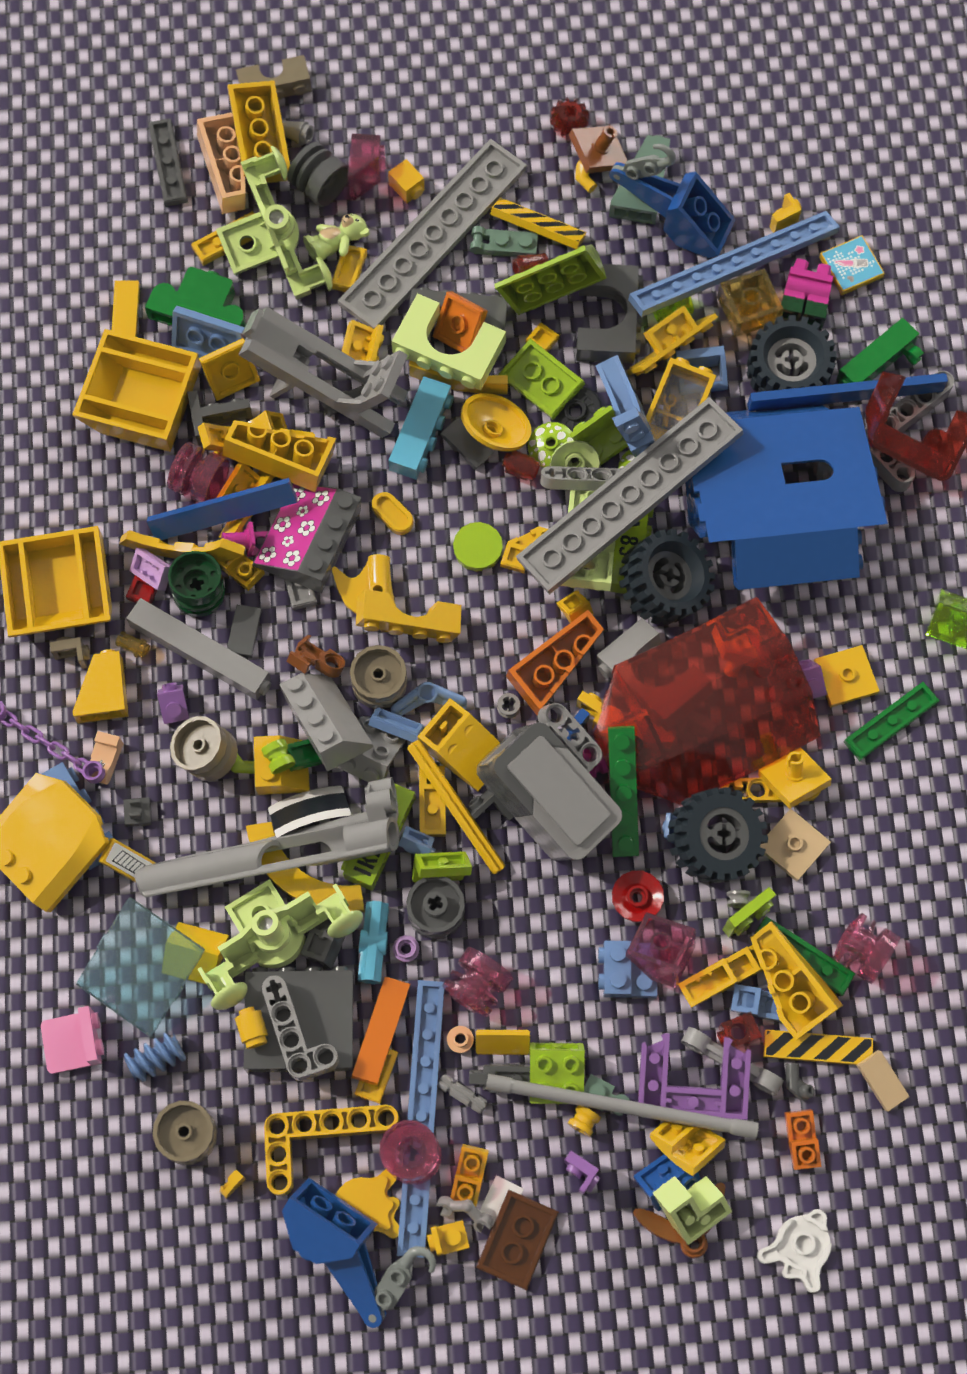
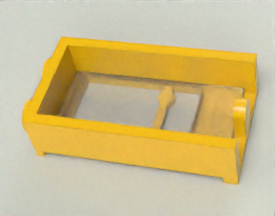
M670 357L646 415L655 441L708 398L716 379V375L712 374L713 371L703 366L696 368L689 365L690 362L684 358L676 357L674 359Z

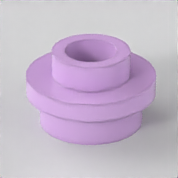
M408 935L399 937L393 944L394 956L401 962L413 961L419 954L417 940ZM404 945L411 947V951L408 954H404L401 951Z

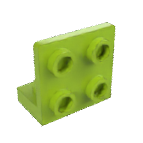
M611 405L598 409L590 420L577 424L573 428V432L570 433L573 441H584L593 446L598 453L599 467L628 447L627 442L616 428L612 419L616 417V414Z
M530 1043V1083L584 1092L585 1050L583 1043ZM535 1097L529 1098L531 1104H568Z

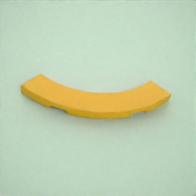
M130 530L121 536L119 545L131 549L144 548L153 555L173 559L186 552L200 551L206 552L213 556L217 562L239 558L244 555L245 551L243 545L224 538L205 543L204 547H198L195 543L175 542L173 546L161 541L159 538Z
M272 822L246 826L249 842L275 836ZM281 849L264 853L261 862L262 865L289 859ZM298 867L266 873L276 886L294 899L309 892L317 905L336 893L333 887L334 884L317 880L301 871ZM361 884L337 885L348 902L350 911L359 910L365 912Z

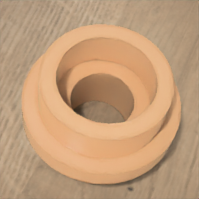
M456 1026L447 1035V1044L456 1053L467 1052L471 1049L474 1042L471 1030L465 1026ZM457 1035L465 1036V1042L458 1044L455 1041Z

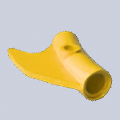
M381 554L368 556L365 567L354 578H349L337 567H332L337 590L345 606L355 614L357 597L365 589L390 593L392 601L396 606L391 583L390 557Z

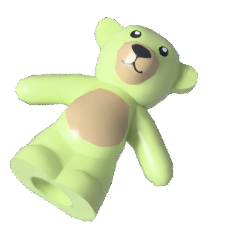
M351 213L343 216L340 227L326 224L317 225L316 231L319 234L303 236V241L309 255L315 261V257L325 260L338 249L340 256H345L348 253L350 241L367 237L370 232L364 219L357 214Z

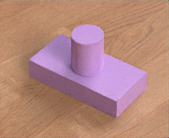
M136 548L129 571L156 590L166 591L171 563H165L144 548Z

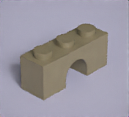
M304 55L282 59L283 71L275 78H268L262 75L259 64L236 69L238 84L275 81L278 100L284 97L304 95L305 93L312 92Z

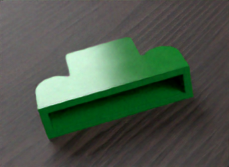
M189 267L178 291H175V288L168 283L158 284L152 290L145 306L148 319L172 326L173 310L176 306H180L246 327L242 309L236 305H231L235 296L233 281L215 271L207 272L195 267Z

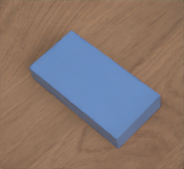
M379 707L372 714L368 724L410 742L416 741L417 736L424 729L423 724Z

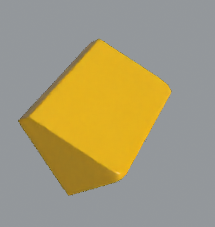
M529 1030L476 1031V1054H529Z

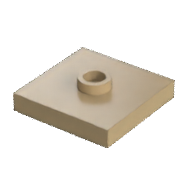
M790 809L769 832L768 843H763L760 847L766 849L764 854L797 882L828 847L831 841Z

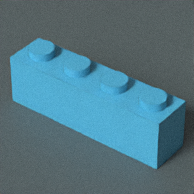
M423 376L388 460L389 471L417 480L420 472H425L428 464L426 456L429 451L432 452L437 441L435 437L437 430H442L445 422V416L443 415L446 409L450 410L454 400V396L451 395V385Z

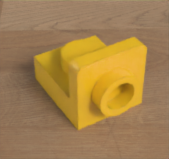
M790 193L784 195L783 208L776 210L772 215L769 228L773 233L799 222L802 208L796 198L794 199Z
M463 1220L431 1227L432 1234L427 1235L430 1251H436L437 1256L470 1248Z

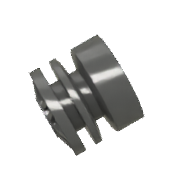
M312 142L305 146L294 158L289 167L287 179L298 190L305 192L306 196L316 205L324 207L332 203L344 190L349 181L351 171L350 167L336 156L332 157V153L319 142Z

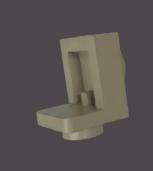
M60 637L56 641L50 642V650L55 660L77 656L81 668H87V660L91 659L88 645H84L80 637Z

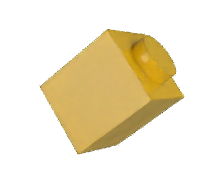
M407 159L388 172L389 185L406 204L412 199L419 198L425 191L424 177Z

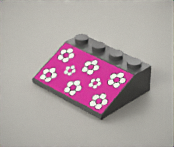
M292 483L298 498L297 503L280 507L252 566L322 593L332 573V567H335L361 512V497L339 488L318 486L316 492Z

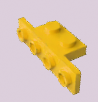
M238 462L216 498L271 483L276 476L261 470L256 473L248 465ZM253 515L227 522L219 538H221L222 532H243L244 525Z

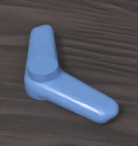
M424 682L393 704L391 712L402 716L424 703L434 702L444 705L449 698L466 709L467 699L434 683Z

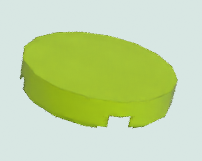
M482 522L469 523L462 527L455 535L453 542L454 555L458 563L466 569L482 571L483 569L491 568L501 558L503 551L502 538L498 531L489 524Z

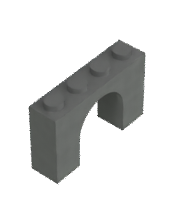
M602 264L607 279L579 290V296L613 299L623 308L625 318L617 326L608 329L578 328L576 361L604 362L618 355L622 363L634 364L635 354L640 355L641 341L636 340V333L641 332V318H637V311L628 299L630 293L642 289L643 275H638L639 266Z
M424 287L419 289L412 288L410 306L418 293L439 302L441 311L446 292L452 290L435 291ZM474 292L456 293L488 310L485 323L505 331L508 303L502 296L497 294L486 296ZM432 328V330H431V332H430V334H429V336H428V341H429L430 345H431V339H432L433 328ZM503 349L497 358L499 361H502Z

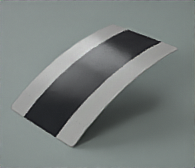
M331 786L302 792L279 801L268 808L276 837H280L289 831L313 822L351 815L342 786Z

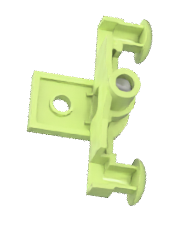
M270 146L272 153L242 161L243 171L260 212L216 229L234 276L279 258L296 300L312 294L311 289L326 284L328 291H330L333 284L332 276L328 266L321 258L315 257L317 264L302 270L295 254V249L299 242L298 224L285 207L275 204L266 182V178L279 173L283 180H286L287 165L281 152L276 147ZM244 238L253 239L254 245L251 249L245 250L241 247V241Z
M270 879L225 906V909L240 933L217 947L226 961L207 973L201 967L198 968L206 985L215 993L211 1006L217 1010H225L243 1000L247 994V984L243 982L234 983L233 977L256 963L265 968H280L290 964L299 956L306 940L304 933L327 919H330L332 922L327 930V934L330 937L342 938L351 934L360 926L363 920L362 912L359 910H349V904L337 884L333 885L336 893L317 905L309 892L304 893L285 905Z

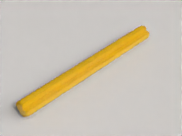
M420 740L412 742L407 747L408 751L490 871L496 874L504 869V862Z

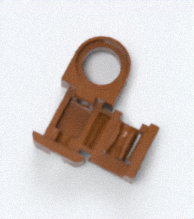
M310 635L305 636L297 644L295 652L291 651L286 662L304 674L309 671V666L312 665L324 675L336 678L341 675L345 666V660L341 655L332 649L325 652L309 642ZM327 662L336 664L338 668L329 666Z

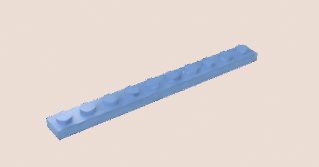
M827 211L821 212L629 294L628 300L640 316L643 317L837 234L840 226Z
M418 980L397 1247V1256L401 1257L412 1247L423 1246L426 1248L445 982Z

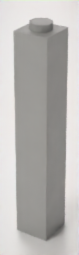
M141 598L126 618L131 628L255 700H258L261 695L264 696L271 687V678L268 671Z

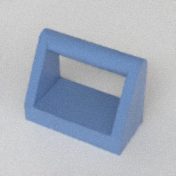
M724 346L676 351L674 359L676 357L684 358L690 362L689 365L699 368V366H718L720 381L714 382L711 392L728 390ZM676 376L679 395L704 392L705 387L697 384L684 385V379Z

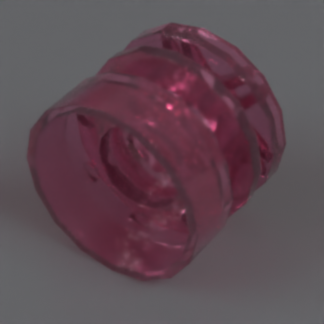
M187 442L181 447L171 465L167 487L174 492L178 491L183 496L190 493L191 499L198 503L214 499L218 496L226 482L230 462L227 458L214 452L207 455L206 449Z
M861 912L855 920L850 922L840 937L832 960L838 963L844 954H847L849 957L844 967L848 969L855 961H858L860 965L856 975L872 984L888 962L901 937L887 928H884L876 936L873 932L877 922L872 920L865 929L862 926L867 915Z
M468 947L457 962L465 973L452 970L449 975L455 982L446 979L442 987L457 1003L466 1009L488 1017L492 1009L486 1003L493 1006L498 1003L491 990L503 994L514 978L499 963L482 952Z
M404 1120L393 1124L385 1132L380 1142V1157L384 1167L396 1180L406 1185H419L429 1181L437 1173L441 1165L442 1150L438 1139L426 1125L418 1121ZM412 1148L419 1153L415 1155L414 1161L406 1157V1155L410 1154V1149Z

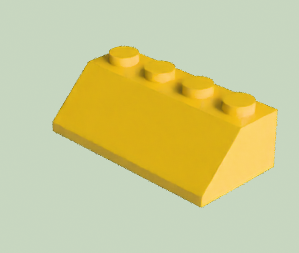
M275 81L228 84L227 88L241 162L255 156L259 158L272 153L270 146H274L283 155L288 174L290 161ZM280 173L266 178L267 183L288 181L287 178L283 180Z

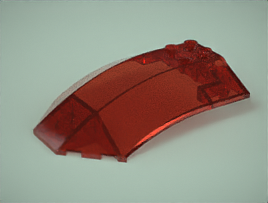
M754 597L677 637L614 665L612 670L613 676L600 708L602 709L592 733L596 743L602 750V756L609 769L608 727L634 726L637 789L681 805L684 799L692 797L691 795L713 788L719 789L821 737L810 685L790 641L758 597Z

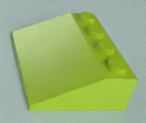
M590 244L495 283L494 286L518 315H521L607 279L599 253Z

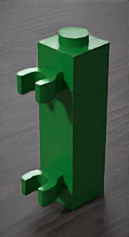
M902 317L840 369L836 379L838 384L872 381L903 354L912 365H916L924 354L918 346H915L920 333Z

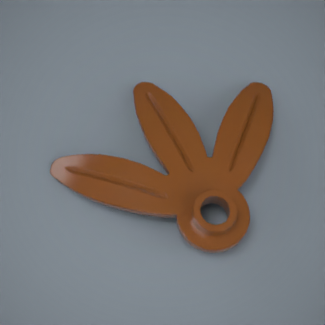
M719 1182L715 1186L725 1197V1184ZM636 1208L633 1211V1215L645 1229L661 1239L680 1244L681 1251L687 1257L699 1258L706 1253L708 1242L705 1235L710 1229L695 1240L699 1247L691 1249L669 1220L642 1208Z

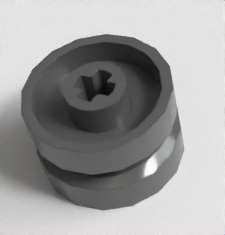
M447 877L423 878L417 881L409 890L406 900L408 920L413 929L422 937L432 940L445 939L454 934L462 925L465 915L464 896L459 886ZM438 905L440 907L436 908L434 911L431 910L432 906Z

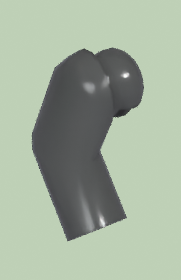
M785 1064L786 1087L788 1091L799 1100L806 1101L812 1098L815 1093L814 1087L811 1084L807 1085L799 1078V1064Z

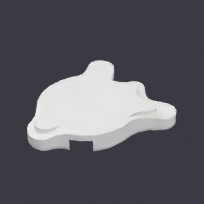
M815 1209L809 1214L788 1219L778 1230L775 1241L758 1251V1260L762 1264L781 1261L784 1265L782 1270L784 1278L800 1279L808 1292H818L821 1288L820 1270L827 1261L832 1246L827 1232V1216L825 1212Z

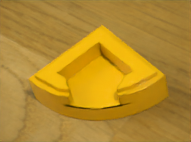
M235 1170L227 1178L228 1181L220 1187V1193L226 1199L246 1180L238 1170Z

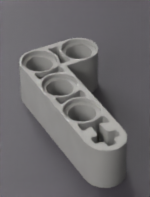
M276 975L266 978L262 985V992L287 1070L291 1077L297 1081H305L333 1071L339 1063L336 1049L330 1044H321L309 1049L307 1048L284 979ZM275 984L280 988L278 992L282 1001L279 1002L276 1001L274 994L270 992ZM282 1009H287L291 1012L290 1018L284 1022L278 1021L276 1018L277 1013ZM289 1035H297L299 1037V1042L295 1047L289 1048L285 1046V1039ZM331 1052L334 1056L332 1062L326 1065L319 1062L321 1053ZM297 1061H305L307 1063L305 1072L301 1074L293 1072V1066Z

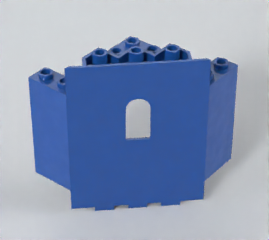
M821 404L752 412L748 410L725 412L743 429V435L685 482L688 524L700 538L708 537L709 543L731 540L734 586L738 590L860 577L859 569H863V558L859 554L858 545L862 544V533L858 527L888 524L885 513V500L881 496L878 472L873 464L870 452L871 443L866 435L860 407L830 410ZM825 462L833 469L832 476L826 480L785 484L782 465Z

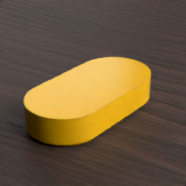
M381 492L374 496L372 499L374 514L393 533L405 535L412 530V514L392 494Z

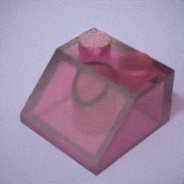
M352 133L348 182L350 200L355 201L381 181V172H386L385 145H381L380 135Z
M646 912L626 952V957L651 980L676 988L695 949L696 929Z

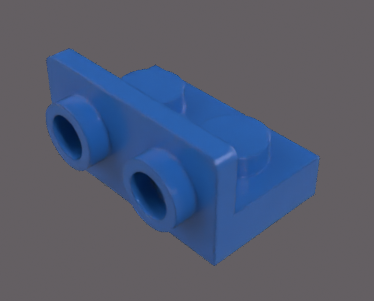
M665 1154L633 1176L636 1183L649 1197L658 1212L662 1208L653 1192L660 1188L661 1185L675 1176L685 1189L688 1190L693 1184L701 1180L698 1172L691 1176L672 1162Z

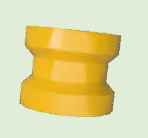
M577 1105L575 1116L570 1118L567 1124L581 1134L591 1137L593 1134L592 1128L600 1122L601 1117L587 1107Z

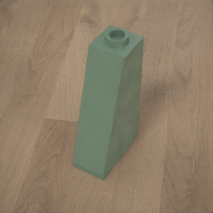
M647 135L634 159L649 155H657L660 158L668 157L662 150L653 149V145L664 144L669 147L670 139L659 135ZM665 169L656 176L664 178ZM619 185L610 203L609 217L655 225L657 211Z

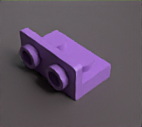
M570 1151L564 1161L568 1165L566 1170L578 1179L582 1175L585 1176L586 1180L578 1192L582 1195L585 1190L591 1193L600 1179L596 1175L599 1169Z

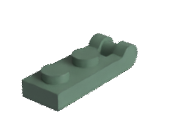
M482 226L472 227L471 237L473 241L470 243L471 253L536 258L538 234L534 232L485 229ZM482 240H490L489 244L482 242Z

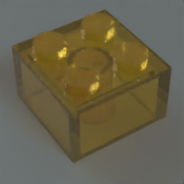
M765 268L720 283L717 298L735 337L759 330L760 328L762 329L769 321L774 325L776 318L782 316L783 307Z

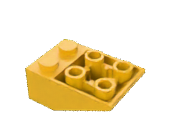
M451 698L417 736V740L422 742L432 757L477 792L484 786V783L477 775V765L500 742L468 711Z

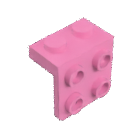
M89 1006L78 1008V1014L49 1019L41 1023L46 1065L49 1073L56 1074L102 1064L101 1055H104V1046L102 1039H98L97 1029L100 1028L99 1016Z

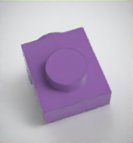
M808 659L796 663L797 666L790 668L791 673L795 675L801 701L804 702L827 695L822 669L819 664Z
M176 682L162 685V689L158 690L157 696L163 723L168 724L189 719L184 686L177 685Z

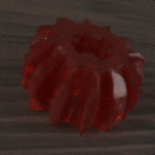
M567 97L565 102L558 100L556 106H553L551 109L550 123L553 125L554 133L561 131L562 138L566 134H570L572 129L588 127L589 110H586L585 103L578 104L577 98L574 101H570Z

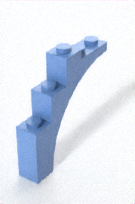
M616 355L595 366L615 411L616 417L612 418L615 426L636 458L653 444L655 439L644 414L645 411L619 356Z

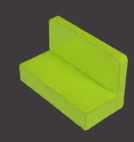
M466 851L415 854L412 880L414 883L423 878L447 877L452 881L463 880L464 876L471 875L472 865Z

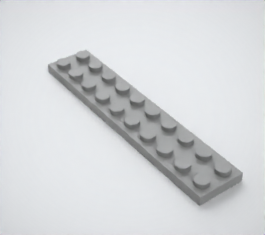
M490 139L340 297L338 305L364 325L373 329L378 324L382 325L408 298L412 288L416 289L472 227L491 209L498 199L527 170V164Z
M710 397L707 398L516 556L517 560L550 595L743 435V429Z

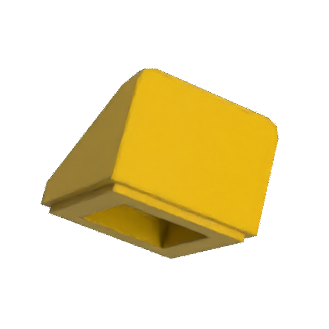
M578 590L557 602V606L569 623L587 610L594 615L590 602Z

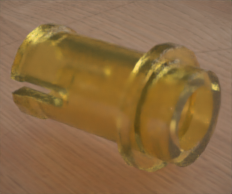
M121 631V636H117L116 646L133 653L136 658H144L147 655L150 645L145 639L140 640L127 634L125 631Z

